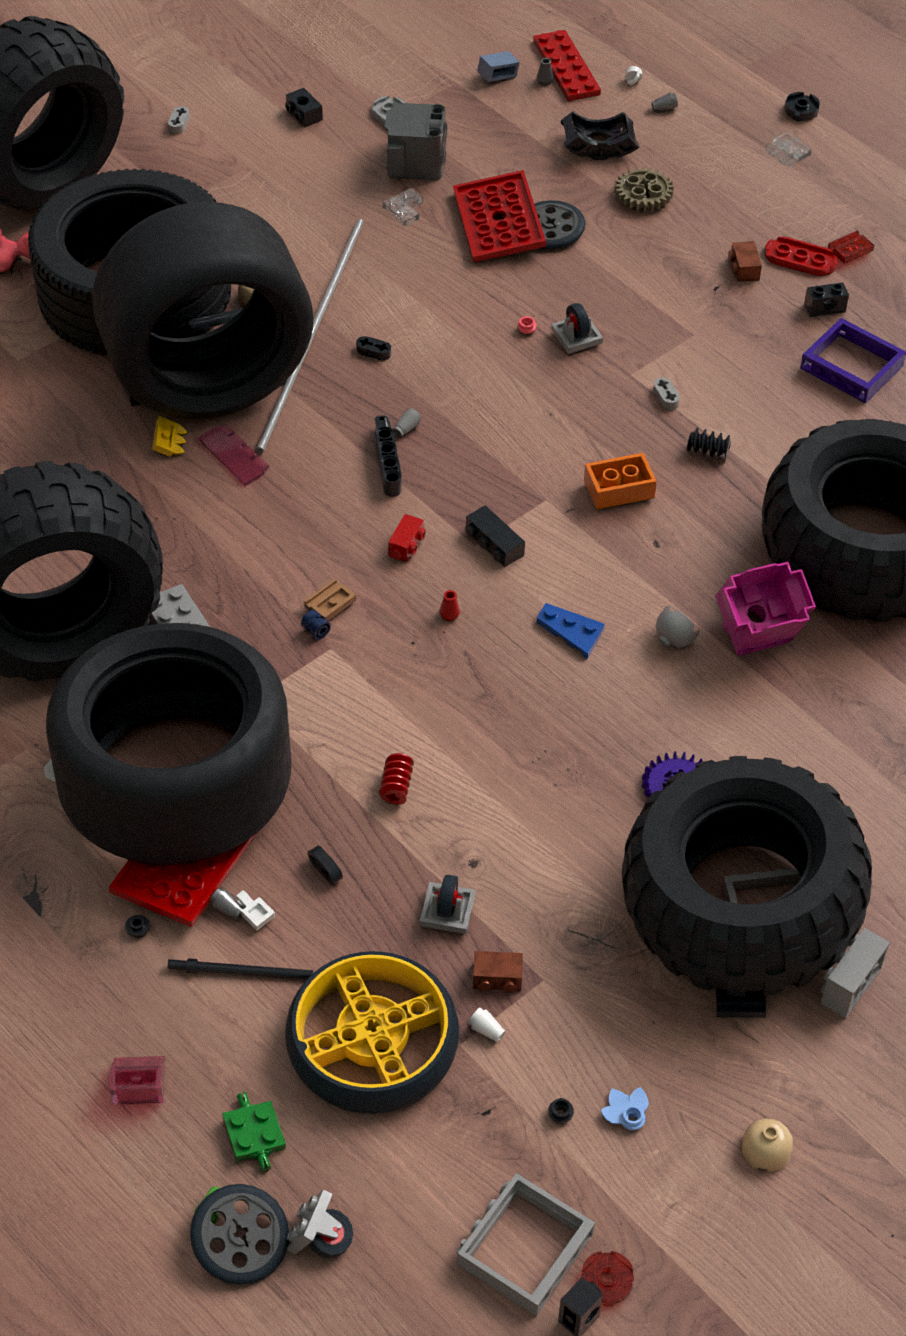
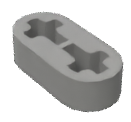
M180 106L174 109L168 120L169 132L179 134L184 131L190 120V112L187 107Z
M667 378L656 379L653 392L660 404L667 410L676 409L679 405L680 396L675 387Z

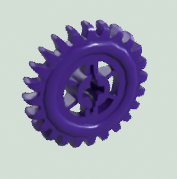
M674 751L672 759L666 752L664 761L658 755L656 764L651 760L649 767H645V773L642 775V788L645 789L644 795L650 797L654 791H662L668 779L679 772L688 773L695 769L696 764L703 762V759L701 758L699 762L694 763V754L687 760L686 752H683L682 757L678 758L676 751Z

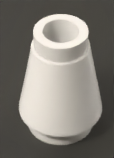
M478 1008L468 1021L472 1026L471 1029L494 1040L496 1043L506 1032L487 1009Z

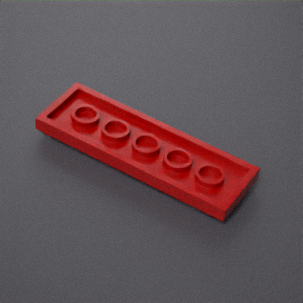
M566 30L533 36V42L542 58H549L551 60L553 76L568 101L601 95V88Z

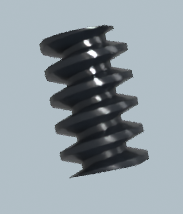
M697 427L694 432L690 433L687 451H690L693 447L694 453H698L701 449L702 455H705L709 450V456L713 457L717 452V458L721 459L725 454V460H727L731 438L728 435L724 440L722 433L715 438V431H712L707 436V429H704L702 434H699V428Z

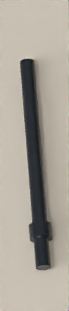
M188 958L187 961L168 959L167 965L168 969L186 970L187 973L196 974L197 971L306 980L313 974V970L199 962L198 959Z

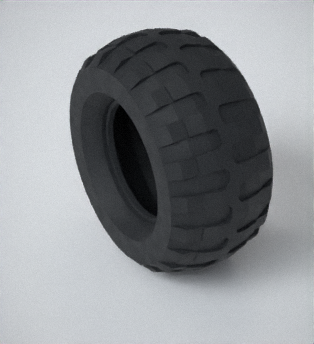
M26 16L20 21L12 19L0 25V204L6 207L15 208L19 211H29L33 208L39 209L58 190H62L63 187L69 186L70 183L77 182L79 179L97 174L109 157L119 135L124 116L123 102L125 99L124 89L119 84V74L99 45L70 24L48 18ZM50 92L37 118L27 129L15 137L16 131L26 113L41 97Z
M850 419L838 421L831 426L818 427L810 431L808 437L799 438L793 443L768 480L762 505V533L768 555L773 563L789 562L792 571L802 569L814 603L821 610L844 615L845 618L854 620L873 619L874 621H891L892 618L896 617L906 618V533L886 535L860 531L841 523L828 512L830 508L839 505L864 504L889 510L906 519V425L879 419Z
M53 461L36 462L33 466L13 467L3 471L4 474L0 475V675L8 678L22 677L28 681L60 679L78 657L99 642L126 630L147 626L150 623L149 615L159 605L163 575V555L158 536L145 509L129 492H126L110 476L99 470L91 472L84 465L68 462L64 465L54 464ZM66 550H79L93 555L88 566L80 574L58 587L25 594L12 593L2 588L5 580L13 571L37 557Z
M731 756L729 760L718 762L713 760L704 761L696 764L695 769L688 773L679 772L667 780L666 786L662 791H654L645 802V806L641 810L640 815L637 816L625 843V854L622 863L624 900L627 911L634 921V927L651 953L657 954L664 966L676 976L686 975L692 980L694 986L708 991L713 987L726 990L727 995L745 997V992L761 991L763 996L781 993L782 988L793 984L800 987L811 982L819 970H828L844 953L851 939H854L863 925L871 895L872 860L869 849L864 842V834L850 806L844 805L840 799V794L830 784L819 783L814 779V773L799 766L792 768L782 764V760L767 757L761 760L747 759V756ZM736 846H754L781 855L798 870L802 878L789 892L777 899L759 904H736L721 900L707 893L695 882L691 874L701 861L717 851Z

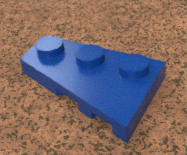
M548 603L544 604L537 616V623L554 636L563 638L572 649L574 647L577 648L586 659L589 658L605 626L604 623Z

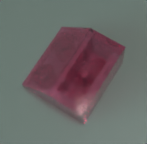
M165 1056L115 1057L110 1075V1094L113 1105L164 1103Z

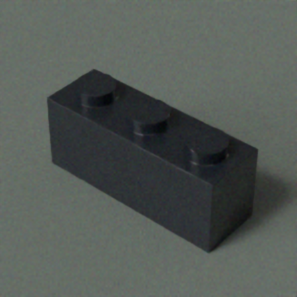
M486 505L466 516L465 530L467 534L478 541L480 546L486 549L504 567L524 556L525 541Z

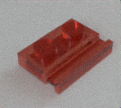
M856 230L830 242L828 249L832 250L834 255L845 264L872 252L874 244Z

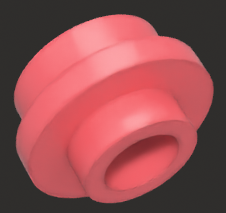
M528 316L522 317L517 324L518 330L524 334L533 333L537 327L535 320Z

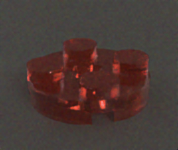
M611 1251V1253L595 1252L583 1264L581 1278L583 1277L587 1282L591 1281L599 1287L603 1295L601 1303L603 1306L611 1307L616 1303H620L631 1293L634 1282L633 1268L629 1260L622 1254ZM601 1274H613L612 1282H604Z

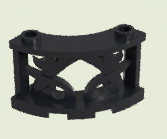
M572 111L560 121L561 125L564 126L567 140L564 142L565 148L580 157L587 156L592 157L593 160H608V157L618 156L619 158L640 148L639 143L636 141L633 121L624 112L611 118L595 120L582 117ZM602 135L608 137L605 141H595L589 138V136Z

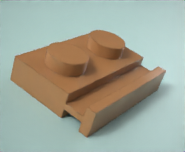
M334 578L305 599L304 607L316 610L321 614L322 619L329 621L355 602L356 594L342 583L339 584L337 579Z

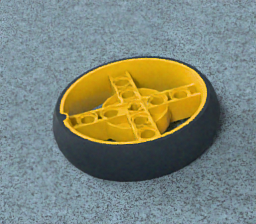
M367 951L345 955L332 960L320 967L304 982L289 1008L285 1040L288 1055L297 1075L321 1099L336 1107L352 1112L385 1113L417 1102L442 1081L457 1051L459 1022L451 996L431 971L416 961L401 955ZM378 980L396 983L409 988L420 996L396 1004L386 997L370 995L363 981ZM338 989L345 1007L339 1015L336 1027L304 1039V1028L311 1011L324 997ZM420 1012V1013H422V1014H421V1015H415L414 1013ZM440 1023V1040L434 1054L422 1067L409 1075L399 1056L407 1044L409 1034ZM352 1038L354 1040L346 1041L345 1039ZM330 1047L329 1050H323L322 1048ZM378 1050H386V1052L381 1053ZM348 1058L358 1065L375 1067L382 1084L349 1082L332 1075L322 1067ZM388 1070H395V1071H397V1072H395V1073H388L387 1071H388Z

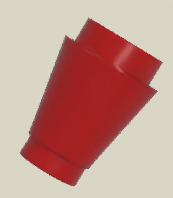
M448 590L444 593L439 613L444 620L454 621L460 615L461 610L456 592Z

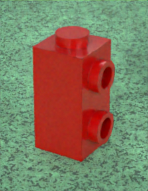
M404 514L388 541L389 557L408 562L411 555L416 554L419 541H423L426 535L423 519Z

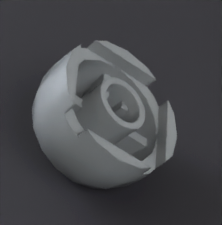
M666 606L656 622V630L660 636L659 641L666 647L671 645L675 648H683L690 645L698 637L699 630L695 632L692 629L695 626L694 623L677 609L672 612L669 610L671 606Z

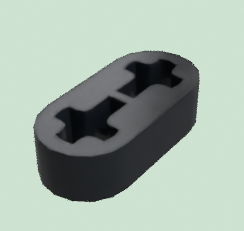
M368 336L359 337L356 341V350L361 355L378 360H387L391 357V345L388 342Z
M318 845L307 852L313 866L329 884L333 885L343 879L340 868L321 846Z

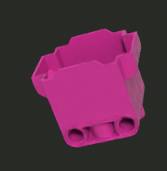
M789 562L769 564L732 575L719 592L715 594L724 619L723 629L729 634L736 655H744L791 642L810 620L808 614L816 607L802 569L792 571ZM748 612H754L759 615L761 623L751 621L748 617Z

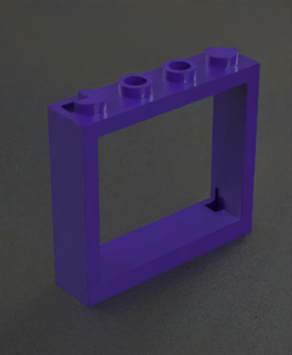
M840 318L803 353L800 369L866 404L904 366L906 351ZM841 336L889 362L869 382H866L819 357V355L836 338Z

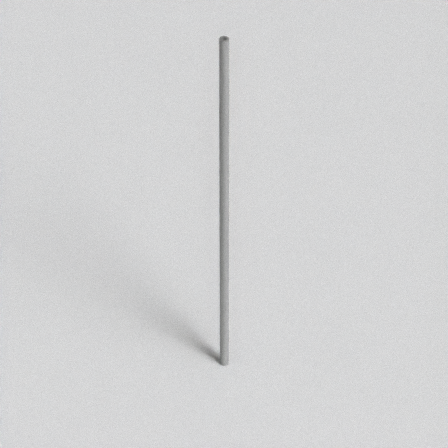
M358 219L313 319V331L308 348L295 371L286 380L256 448L258 453H263L362 229L364 224L362 219Z

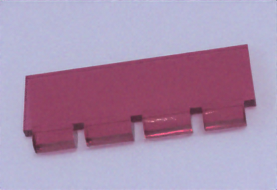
M226 424L220 427L216 426L198 437L199 441L245 486L263 476L269 468V465L261 457H258Z

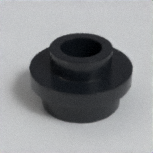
M134 915L126 921L125 927L129 935L134 938H141L147 934L150 924L145 916Z
M564 1098L554 1100L548 1109L549 1117L556 1123L570 1121L574 1113L572 1104ZM563 1110L565 1114H559L557 1111Z

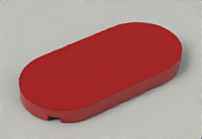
M783 236L777 237L775 240L771 239L765 245V257L775 265L815 276L829 275L837 268V256L835 257L834 252L826 247Z

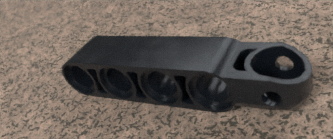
M379 415L375 418V435L383 491L387 496L395 497L402 492V474L394 431L391 427L390 419L385 415Z

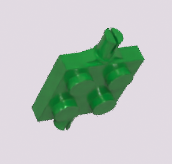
M243 1092V1095L239 1093L236 1097L240 1108L222 1113V1120L235 1160L238 1162L245 1159H258L261 1172H265V1168L266 1171H269L271 1166L267 1156L286 1148L272 1101L250 1105L247 1093Z

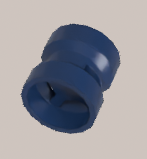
M316 610L307 612L301 620V626L305 630L310 631L316 640L324 638L331 629V624L326 619H322L321 614Z

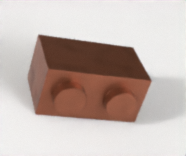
M733 242L732 248L728 252L729 262H732V272L736 274L737 281L760 280L762 264L755 242Z
M474 951L473 989L483 991L493 989L506 992L521 991L523 953Z

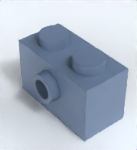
M509 51L480 56L477 72L488 82L514 78L517 76L520 62Z

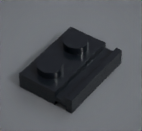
M716 988V1017L766 1018V996H763L761 991L745 992V997L727 995L726 990Z

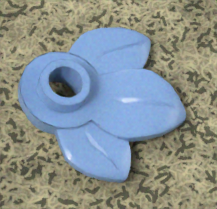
M639 1087L629 1097L621 1091L611 1089L609 1094L610 1106L601 1109L603 1117L612 1124H622L628 1130L635 1131L641 1129L646 1119L644 1112L649 1105L644 1090ZM634 1117L637 1121H631L628 1118Z

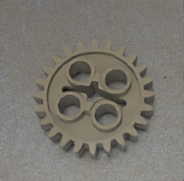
M642 167L641 170L635 168V171L628 169V173L622 172V176H618V180L615 182L614 193H616L615 197L619 198V202H623V206L630 205L629 209L636 207V211L643 208V211L646 212L647 208L653 211L654 207L660 209V206L665 207L666 203H670V199L673 198L674 186H672L673 182L669 181V176L664 177L665 173L658 174L659 170L653 172L652 168L645 170Z

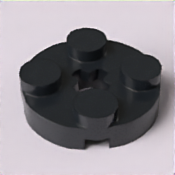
M794 92L787 96L784 109L787 114L792 116L793 120L802 121L803 119L818 116L820 101L812 94L807 96L804 95V92Z

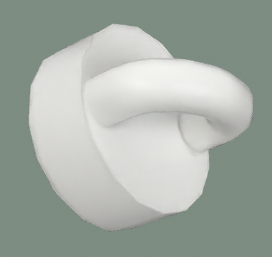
M632 66L625 70L627 84L633 85L642 79V70L639 67Z

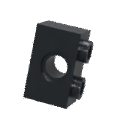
M305 88L286 94V110L304 127L323 120L322 105Z
M843 282L807 287L804 306L809 317L843 313L847 309L849 293Z
M582 1277L561 1298L558 1322L572 1335L582 1336L599 1318L603 1296L599 1287L591 1281L587 1282Z

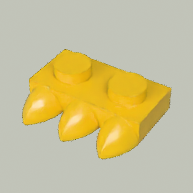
M159 416L156 421L152 450L169 457L172 454L184 453L185 451L179 445L186 443L185 439L180 436L187 433L186 429L176 422Z

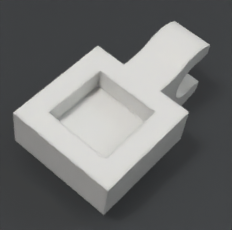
M244 890L236 895L238 902L244 908L241 910V916L256 931L275 918V912L260 897L253 901Z

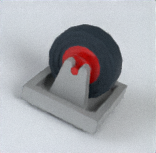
M574 303L567 307L565 320L551 324L552 332L568 354L603 343L602 335L580 303Z
M445 875L442 884L429 882L420 918V926L467 934L476 890L458 887V877L453 875Z
M323 1189L316 1196L312 1195L307 1203H302L296 1215L299 1217L297 1225L292 1226L286 1238L289 1241L287 1251L295 1255L309 1244L310 1248L319 1256L331 1258L341 1255L349 1248L353 1239L351 1222L341 1211L327 1209L333 1194Z

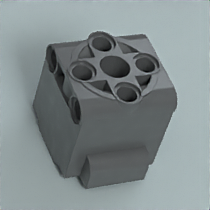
M393 102V107L387 110L385 129L388 130L386 169L388 170L389 178L440 180L443 176L446 161L447 123L445 107L441 104Z

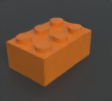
M644 453L585 464L584 483L596 510L655 498L657 481Z

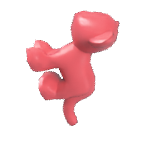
M0 229V273L8 271L15 259L20 255L30 259L28 247L29 232L23 234L18 242L6 239Z

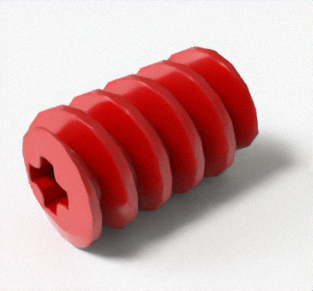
M394 753L385 760L379 795L381 799L389 804L402 805L407 801L409 781L411 780L412 766L414 765V761L410 756L403 753Z

